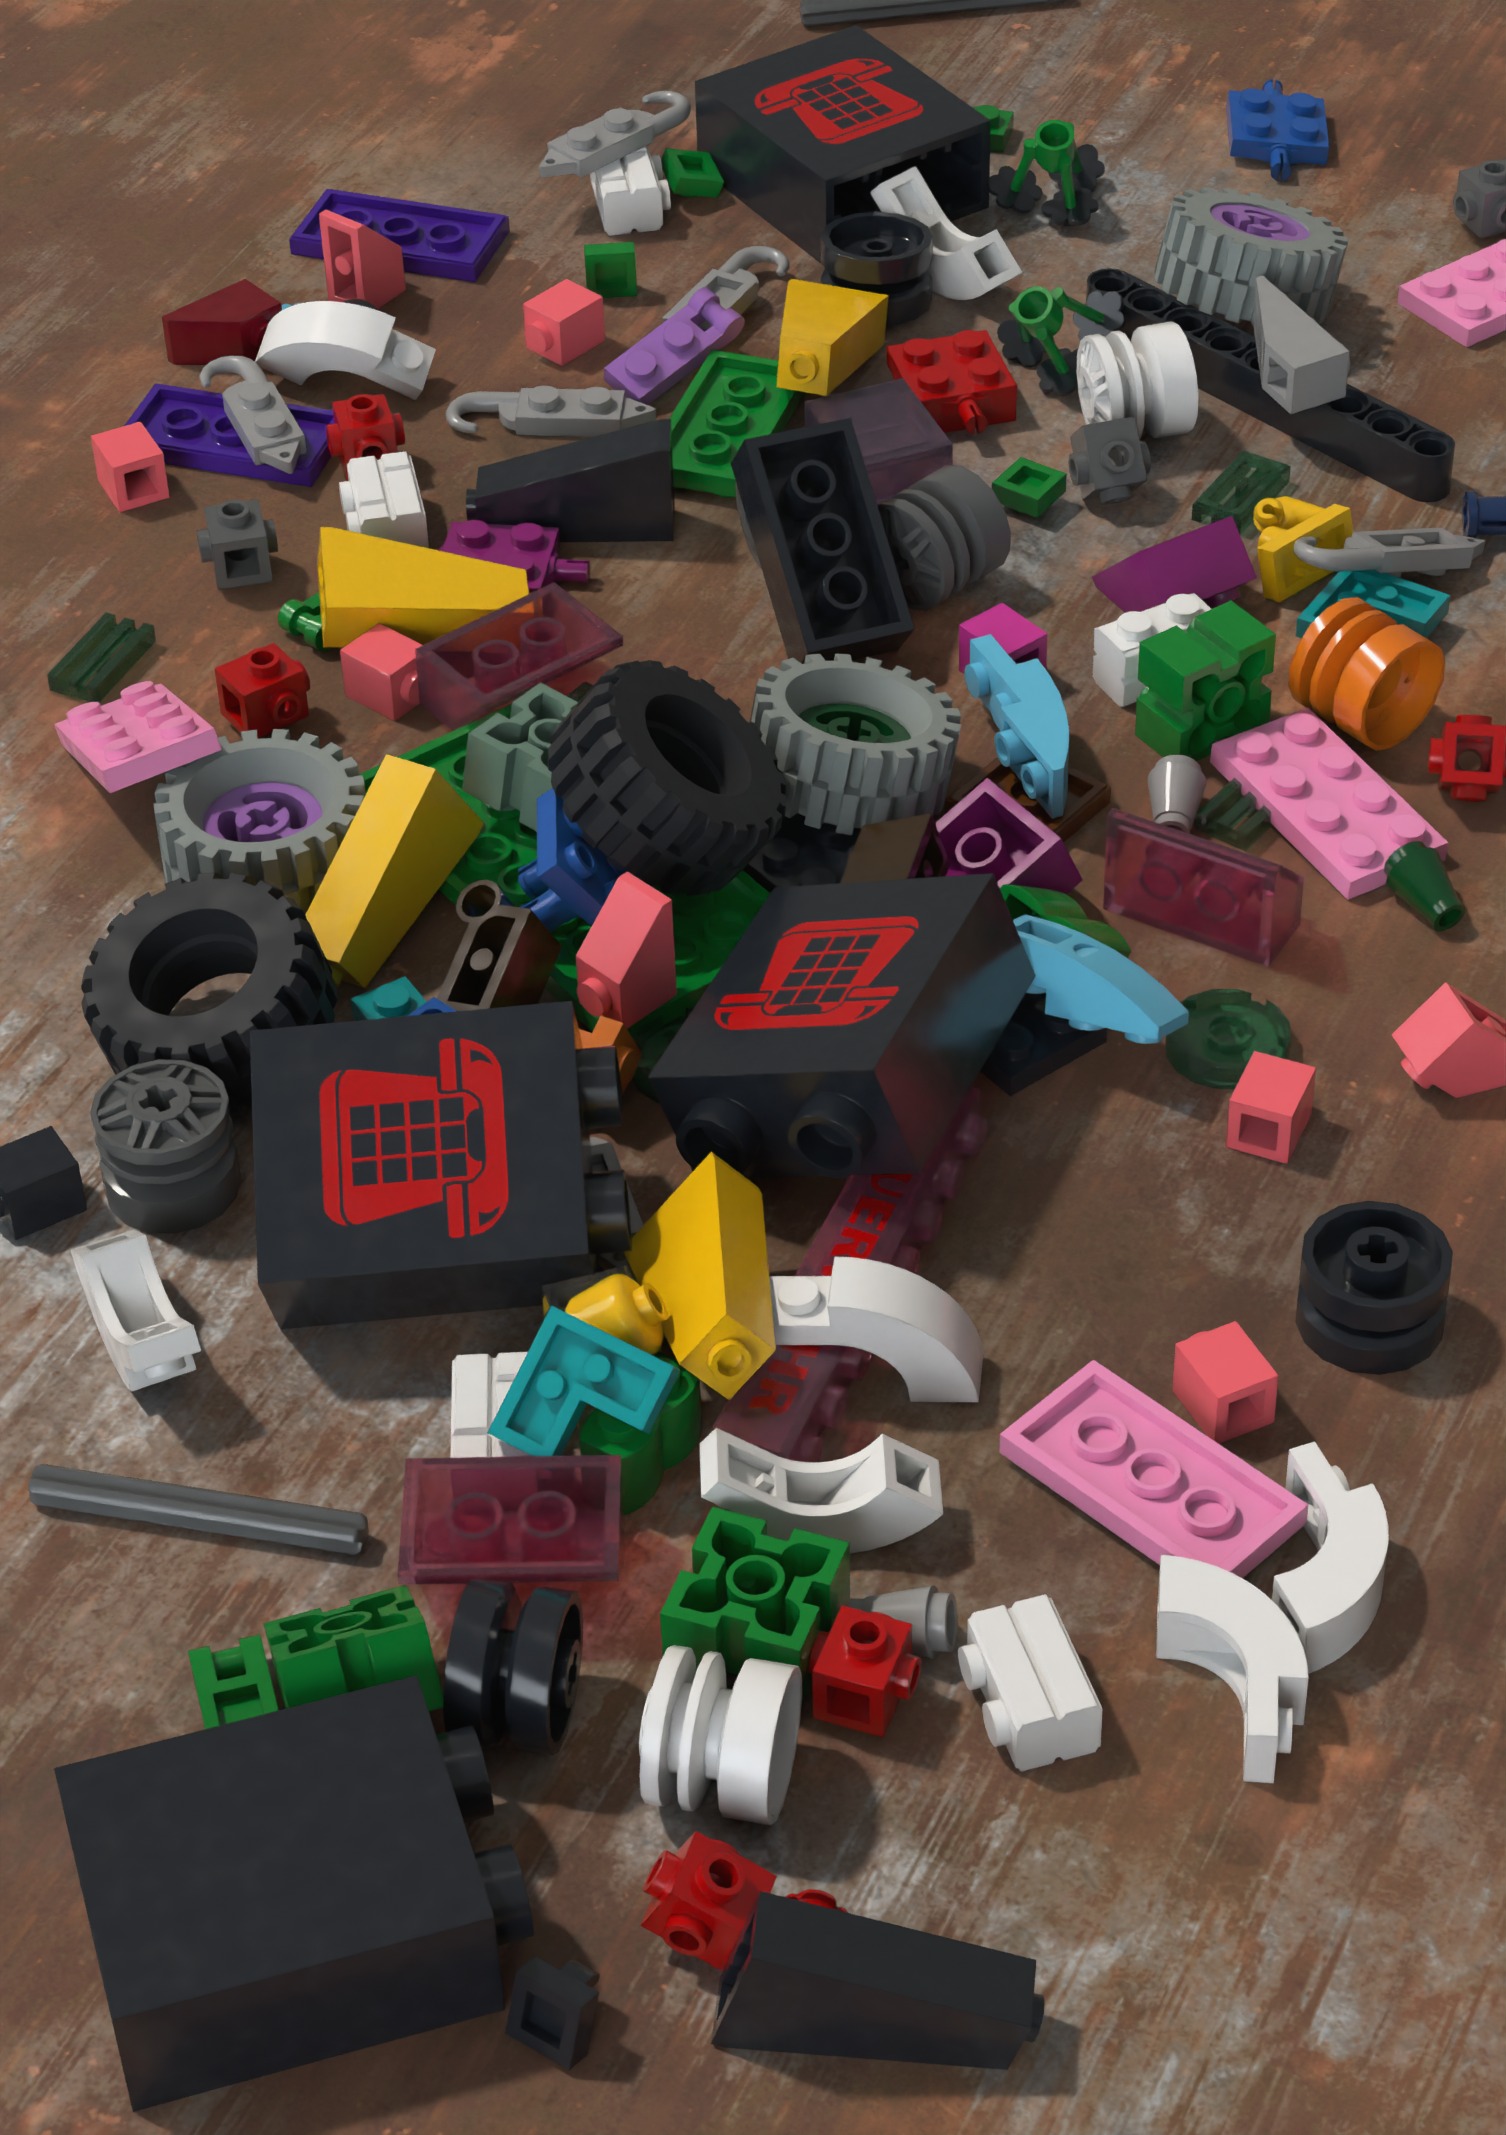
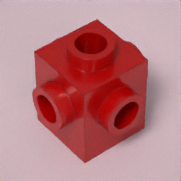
M360 394L348 400L332 402L334 424L325 426L327 443L331 457L338 456L346 481H348L347 464L350 459L375 456L379 460L382 454L397 453V446L405 444V433L400 413L391 414L384 394L373 396Z
M275 643L254 649L242 657L214 668L221 714L240 733L242 731L257 730L258 738L272 733L273 729H283L309 716L306 693L310 690L308 673L299 660H292Z
M1457 715L1456 722H1446L1442 729L1441 739L1431 738L1429 746L1428 774H1439L1438 789L1451 790L1452 800L1484 802L1487 801V792L1497 793L1502 786L1503 778H1506V725H1492V717L1483 715ZM1467 751L1476 753L1480 758V768L1476 771H1464L1459 766V756Z
M842 1605L830 1633L820 1631L811 1650L809 1673L812 1674L813 1718L884 1738L900 1699L908 1701L912 1699L920 1677L921 1657L912 1655V1624L893 1619L880 1612H866Z
M695 1831L675 1854L664 1850L650 1870L643 1887V1892L652 1896L641 1926L663 1938L665 1943L673 1950L684 1955L695 1956L722 1971L760 1891L771 1893L777 1876L742 1857L728 1843L710 1839Z

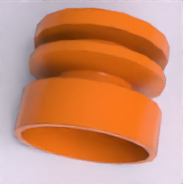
M1358 597L1343 598L1326 608L1310 624L1298 643L1289 668L1288 687L1293 700L1309 708L1330 723L1336 722L1338 728L1373 750H1385L1407 739L1424 721L1434 705L1442 686L1445 659L1441 647L1403 624L1397 625L1396 620Z

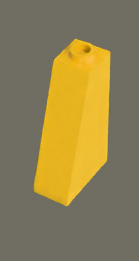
M790 279L787 286L780 335L776 387L823 396L830 394L884 345L889 295Z
M320 527L317 573L323 647L344 648L380 623L433 649H526L528 628L538 626L539 597L538 593H529L525 569L338 528Z
M386 754L305 914L331 967L332 977L337 987H339L341 981L366 988L479 835L484 825V822L434 768Z
M710 1152L632 1237V1251H623L639 1285L651 1284L663 1299L668 1312V1319L662 1322L663 1333L679 1365L730 1400L774 1353L776 1345L762 1193L755 1184L714 1153Z

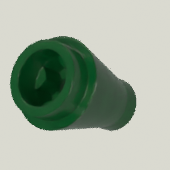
M1414 841L1401 846L1389 856L1384 865V872L1387 875V887L1426 918L1436 931L1450 929L1463 918L1466 909L1458 899L1441 857L1435 848L1426 847L1423 842Z

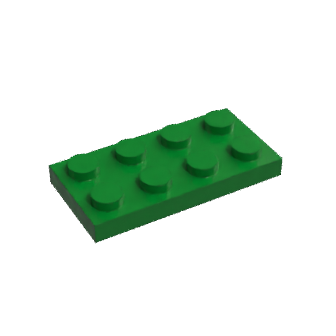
M718 350L710 351L669 418L671 419L674 489L686 488L714 493L719 497H736V480L731 462L743 441L749 438L783 432L805 392L776 387L778 360Z

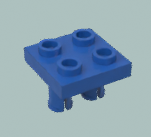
M553 788L537 798V858L518 869L520 874L518 876L519 884L526 895L533 901L522 905L520 908L531 909L550 932L576 917L584 919L592 927L618 877L629 871L625 869L619 871L606 861L607 855L597 846L592 848L581 837L583 831L576 822L571 823L562 810L564 801L562 797L555 796Z

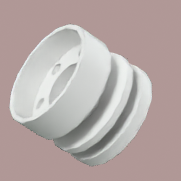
M1171 321L1138 327L1133 332L1131 342L1126 334L1119 330L1110 332L1106 337L1100 334L1088 335L1080 341L1077 352L1076 373L1078 394L1086 425L1135 416L1139 438H1141L1143 428H1145L1148 435L1155 439L1188 433L1194 428L1198 416L1199 399L1197 374L1188 340L1178 324Z
M676 1645L668 1647L660 1661L653 1686L648 1693L641 1721L639 1777L641 1797L644 1802L664 1807L670 1803L677 1788L678 1803L681 1809L693 1812L700 1807L711 1780H716L718 1805L722 1817L766 1825L775 1823L784 1804L797 1747L802 1704V1674L799 1666L750 1658L744 1662L734 1683L733 1690L727 1689L725 1661L721 1653L712 1651L705 1653L696 1671V1657L692 1648Z

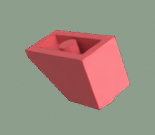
M326 209L319 213L328 301L343 302L352 298L363 299L379 309L406 290L401 246L361 223Z
M629 872L618 877L576 954L577 995L579 1003L591 1015L596 1017L604 1016L622 1022L628 1029L677 995L672 899Z
M1447 982L1392 1034L1406 1056L1401 1061L1402 1067L1417 1084L1425 1089L1435 1085L1453 1097L1459 1098L1506 1086V1020Z

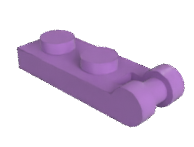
M702 287L693 294L685 307L604 367V381L615 390H625V397L649 405L704 363L711 350L719 351L735 339L742 331L745 320L734 309H724L719 304V297L709 288ZM707 320L712 326L704 332L698 326Z

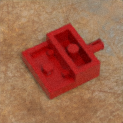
M964 330L952 336L933 339L915 338L903 344L886 346V364L901 391V411L915 438L964 429L968 433L975 435V428L977 433L980 434L988 425L1016 421L1017 385L987 330Z

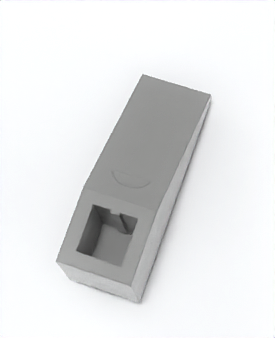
M1263 275L1256 277L1253 326L1262 389L1290 414L1344 398L1346 396L1347 373L1351 367L1349 351Z

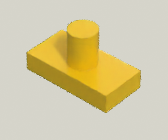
M1333 504L1289 530L1276 526H1269L1263 530L1258 540L1257 552L1264 598L1282 602L1333 572L1314 567L1299 559L1294 553V543L1302 537H1314L1317 540V544L1314 547L1332 550L1343 549L1346 538L1352 537L1353 534L1350 508Z

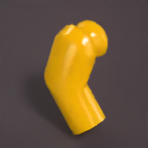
M1288 496L1265 498L1255 506L1253 520L1254 525L1261 532L1269 526L1289 530L1326 508Z

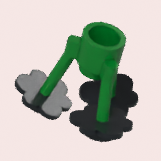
M1061 120L1046 121L1037 128L1035 139L1029 138L1024 141V154L1018 169L1015 171L1010 166H1003L999 169L998 175L990 177L989 192L997 196L996 203L1001 208H1013L1022 214L1031 212L1035 206V201H1039L1043 194L1042 189L1035 185L1037 181L1035 174L1029 170L1033 159H1036L1042 169L1049 173L1051 180L1058 183L1060 190L1054 194L1052 200L1042 204V214L1045 217L1051 218L1052 223L1057 226L1083 225L1091 219V213L1099 209V203L1096 199H1093L1092 192L1097 188L1098 182L1096 178H1100L1105 173V166L1098 160V151L1094 146L1085 144L1077 148L1074 139V125L1072 123H1066Z
M1041 286L1027 288L1019 294L1015 302L1009 305V310L1013 314L1014 320L1004 321L998 327V338L1004 344L1002 353L1007 360L1018 358L1019 362L1026 367L1038 365L1043 358V353H1047L1050 359L1040 363L1036 371L1041 380L1039 383L1040 389L1044 393L1054 391L1058 396L1070 395L1078 387L1076 373L1078 349L1073 352L1068 348L1059 350L1055 344L1053 336L1061 329L1064 318L1062 308L1065 307L1074 312L1073 322L1076 327L1080 328L1078 334L1080 341L1085 336L1094 334L1106 337L1112 331L1121 330L1126 324V317L1121 313L1124 305L1123 298L1115 291L1105 294L1093 291L1087 297V304H1083L1067 296L1061 287H1056L1051 292Z

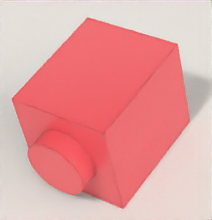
M568 279L563 280L523 304L526 348L561 366L605 341L603 297Z
M141 421L91 436L97 479L119 513L170 498L163 452Z
M380 623L340 650L345 696L393 721H396L434 694L429 648Z
M1254 1051L1229 1100L1226 1147L1288 1164L1312 1115L1316 1067Z
M1236 1321L1210 1331L1196 1333L1190 1338L1175 1344L1172 1391L1206 1436L1220 1444L1274 1423L1279 1375Z

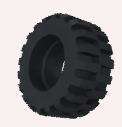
M632 661L616 665L613 669L607 670L555 728L551 736V746L549 747L548 770L552 772L551 785L555 796L562 797L564 801L562 810L571 823L576 822L583 831L581 837L592 848L597 846L607 855L606 861L619 871L625 869L650 886H660L663 893L671 895L686 893L687 896L710 894L712 891H718L727 886L780 830L781 823L785 819L787 803L784 774L777 771L778 759L773 749L766 747L761 740L763 735L753 721L750 723L746 721L739 713L741 709L731 699L725 700L714 692V686L702 678L695 680L689 677L688 671L677 666L664 668L659 661Z
M218 873L198 874L196 881L185 883L182 878L165 883L166 890L154 896L147 892L134 901L135 908L127 915L120 912L109 923L107 927L109 935L106 939L98 938L89 956L92 965H87L83 973L81 990L84 993L81 1004L84 1017L91 1028V1032L115 1075L133 1065L158 1059L185 1060L208 1068L223 1081L229 1098L230 1114L239 1112V1105L252 1101L250 1031L334 1023L336 1015L333 1009L337 1002V986L332 977L331 967L302 908L293 898L286 897L282 889L269 882L260 880L257 884L254 877L230 873L228 879H222ZM227 974H251L242 988L219 1006L194 1015L169 1016L178 1001L199 984Z

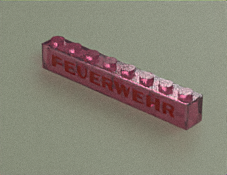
M970 1087L920 1174L849 1176L795 1276H832L834 1257L874 1260L917 1274L920 1249L925 1241L933 1243L936 1239L942 1222L943 1205L947 1197L955 1199L958 1196L964 1180L965 1163L969 1155L978 1156L983 1147L987 1132V1119L979 1117L980 1089ZM776 1345L774 1353L730 1400H727L710 1433L715 1428H718L779 1457L799 1462H820L823 1437L828 1427L836 1429L840 1425L847 1406L848 1389L853 1379L861 1381L864 1378L872 1353L842 1345Z

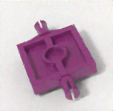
M479 520L451 522L445 543L438 550L525 569L529 593H538L539 607L543 605L546 592L557 581L589 583L590 560L558 559L560 537L559 528L541 527L534 523H522L519 525L487 524Z

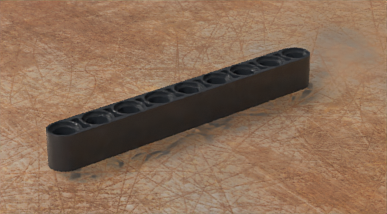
M1107 268L1094 271L1088 276L1086 304L1087 297L1093 291H1099L1102 294L1115 291L1122 296L1124 305L1121 313L1126 317V324L1119 331L1125 333L1130 342L1133 332L1141 326L1171 321L1180 326L1186 335L1193 355L1198 389L1411 499L1420 502H1436L1450 494L1455 442L1447 433L1349 384H1346V396L1344 398L1290 414L1262 389L1254 336L1210 314L1199 311L1197 307L1191 304L1186 305L1178 301L1177 297L1167 294L1165 291L1125 271Z

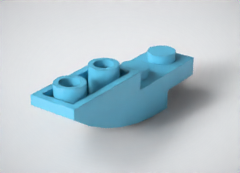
M991 634L971 639L970 664L965 667V681L970 694L982 701L991 712L995 724L1000 729V732H997L994 738L995 749L1003 766H1009L1022 781L1026 794L1031 799H1036L1052 819L1063 816L1068 791L1069 726L1067 713L1055 683L1037 658L1016 664Z
M1026 914L1013 920L1036 975L1026 993H1046L1045 1014L1069 1019L1068 1024L1080 1030L1095 1031L1109 1028L1125 1032L1127 1040L1143 1044L1161 1042L1164 1036L1188 1024L1189 1011L1167 988L1143 968L1116 950L1086 934L1052 921Z

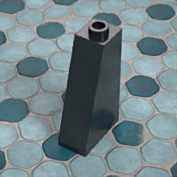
M660 419L478 467L476 489H467L466 492L467 521L479 520L487 524L501 525L534 523L541 527L559 528L560 542L674 541L675 495L671 419Z
M760 1891L720 1976L711 2044L736 2049L1008 2070L1023 2042L1033 2043L1036 2040L1042 2024L1045 2000L1043 1995L1034 1993L1035 1959Z

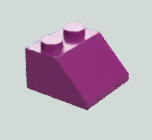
M1232 516L1141 550L1092 576L1095 587L1125 613L1131 611L1141 612L1166 603L1173 595L1193 593L1202 601H1207L1208 606L1213 609L1228 601H1235L1241 598L1238 587L1257 578Z
M988 778L935 823L950 862L946 876L993 873L999 888L1003 884L1057 890L1068 894L1083 880L1062 839Z

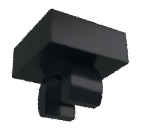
M534 1956L516 1971L505 2033L566 2069H572L588 2055L600 1993L592 1987L599 1982L600 1974L575 1960L568 1961L559 1970Z

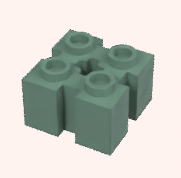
M540 682L512 702L510 719L497 713L468 733L462 791L498 811L518 809L521 811L519 822L537 832V798L553 788L551 785L552 772L548 770L551 736L555 728L578 702Z

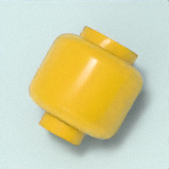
M614 1274L608 1276L572 1297L565 1309L566 1313L652 1356L660 1351L663 1344L662 1322L668 1319V1312L663 1299L651 1284L645 1283L640 1286L627 1275Z

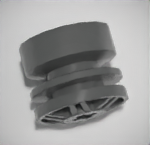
M945 465L911 485L909 489H904L877 505L906 603L910 609L923 611L931 609L948 599V597L961 591L964 586L970 585L1002 566L1010 552L1011 531L1004 508L994 491L980 476L963 466Z
M158 1059L133 1065L109 1078L95 1094L90 1116L95 1132V1143L100 1156L99 1164L104 1191L110 1211L125 1225L147 1233L175 1234L199 1228L223 1215L237 1198L241 1174L237 1148L232 1137L234 1129L230 1117L229 1098L223 1081L208 1068L185 1060Z

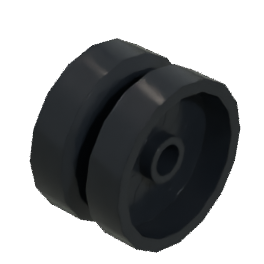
M866 212L838 218L825 226L821 235V262L825 269L820 278V284L889 295L886 326L899 325L915 320L928 311L932 301V277L928 269L933 259V235L927 225L915 218L897 213Z
M1363 1201L1345 1204L1319 1216L1304 1234L1295 1323L1304 1343L1322 1360L1347 1371L1381 1375L1404 1371L1429 1358L1443 1338L1453 1251L1444 1232L1425 1215L1394 1203Z
M480 1578L469 1580L458 1604L447 1651L443 1694L445 1732L472 1725L480 1746L487 1747L498 1739L506 1726L507 1733L516 1751L552 1756L560 1751L572 1718L581 1667L584 1621L582 1600L578 1591L541 1586L530 1594L522 1607V1602L513 1583Z

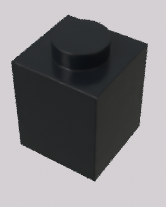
M52 1126L0 1146V1218L15 1240L87 1211L79 1164Z

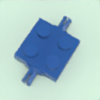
M1273 79L1266 81L1263 84L1262 90L1254 88L1243 91L1229 90L1226 115L1230 156L1254 158L1269 162L1272 178L1278 180L1280 171L1281 181L1290 177V164L1312 163L1326 165L1329 140L1323 98H1315L1306 93H1293L1290 96L1283 95L1282 83L1276 80L1273 89Z

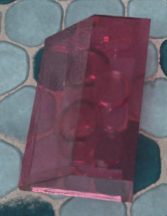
M553 582L416 648L419 701L422 706L454 731L515 701L540 682L548 685L622 647L623 636Z
M1114 808L1111 809L1107 814L1103 909L1267 967L1271 965L1300 925L1304 877L1271 861Z
M621 1455L406 1459L398 1562L399 1585L468 1584L469 1580L475 1578L511 1583L619 1581L624 1565L625 1499Z

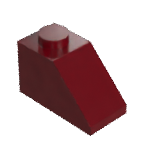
M243 279L162 316L168 361L176 365H207L209 362L225 356H243L255 361L268 323L275 315L282 311L281 302L248 280Z

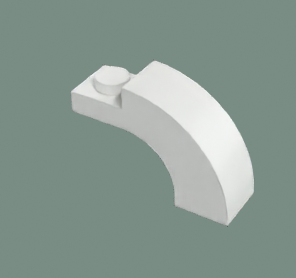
M916 166L879 184L870 192L881 212L897 213L912 217L929 227L933 235V259L928 271L932 277L933 292L955 300L974 299L1022 273L997 229L982 237H974L962 232L950 222Z
M314 301L288 307L271 319L255 362L261 368L299 385H302L310 375L328 370L345 371L366 377L416 400L423 391L436 349L393 330L392 327L396 317L384 312L345 302Z
M134 1229L71 1250L85 1296L102 1340L117 1372L131 1392L197 1370L192 1354L200 1352L201 1348L194 1325L180 1318L174 1310L159 1277L145 1234Z
M834 1257L832 1276H769L775 1345H842L859 1348L883 1358L898 1370L908 1387L910 1402H979L984 1353L980 1336L964 1309L949 1294L935 1284L905 1269L887 1263L854 1257Z
M715 1428L700 1443L701 1498L723 1509L766 1520L767 1536L788 1541L793 1529L797 1528L850 1542L851 1554L876 1549L905 1539L927 1527L943 1515L939 1460L885 1434H881L869 1446L853 1455L828 1462H799L785 1459L718 1428Z
M1315 1441L1289 1449L1285 1489L1309 1504L1307 1523L1303 1527L1315 1544L1318 1553L1304 1565L1274 1576L1272 1601L1287 1616L1299 1636L1307 1660L1308 1674L1329 1665L1343 1656L1369 1629L1381 1602L1389 1541L1386 1511L1374 1484L1350 1490L1343 1471L1336 1465L1330 1466Z
M1161 1555L1157 1605L1156 1658L1182 1660L1200 1665L1217 1674L1232 1688L1239 1699L1244 1718L1243 1781L1274 1783L1276 1754L1291 1753L1292 1724L1304 1725L1309 1677L1307 1660L1299 1636L1282 1610L1265 1593L1234 1573L1199 1560Z

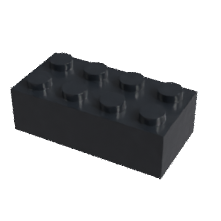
M851 418L745 439L733 458L731 467L788 659L794 658L801 664H804L806 655L821 654L825 661H834L835 654L851 655L852 660L899 650L915 629Z

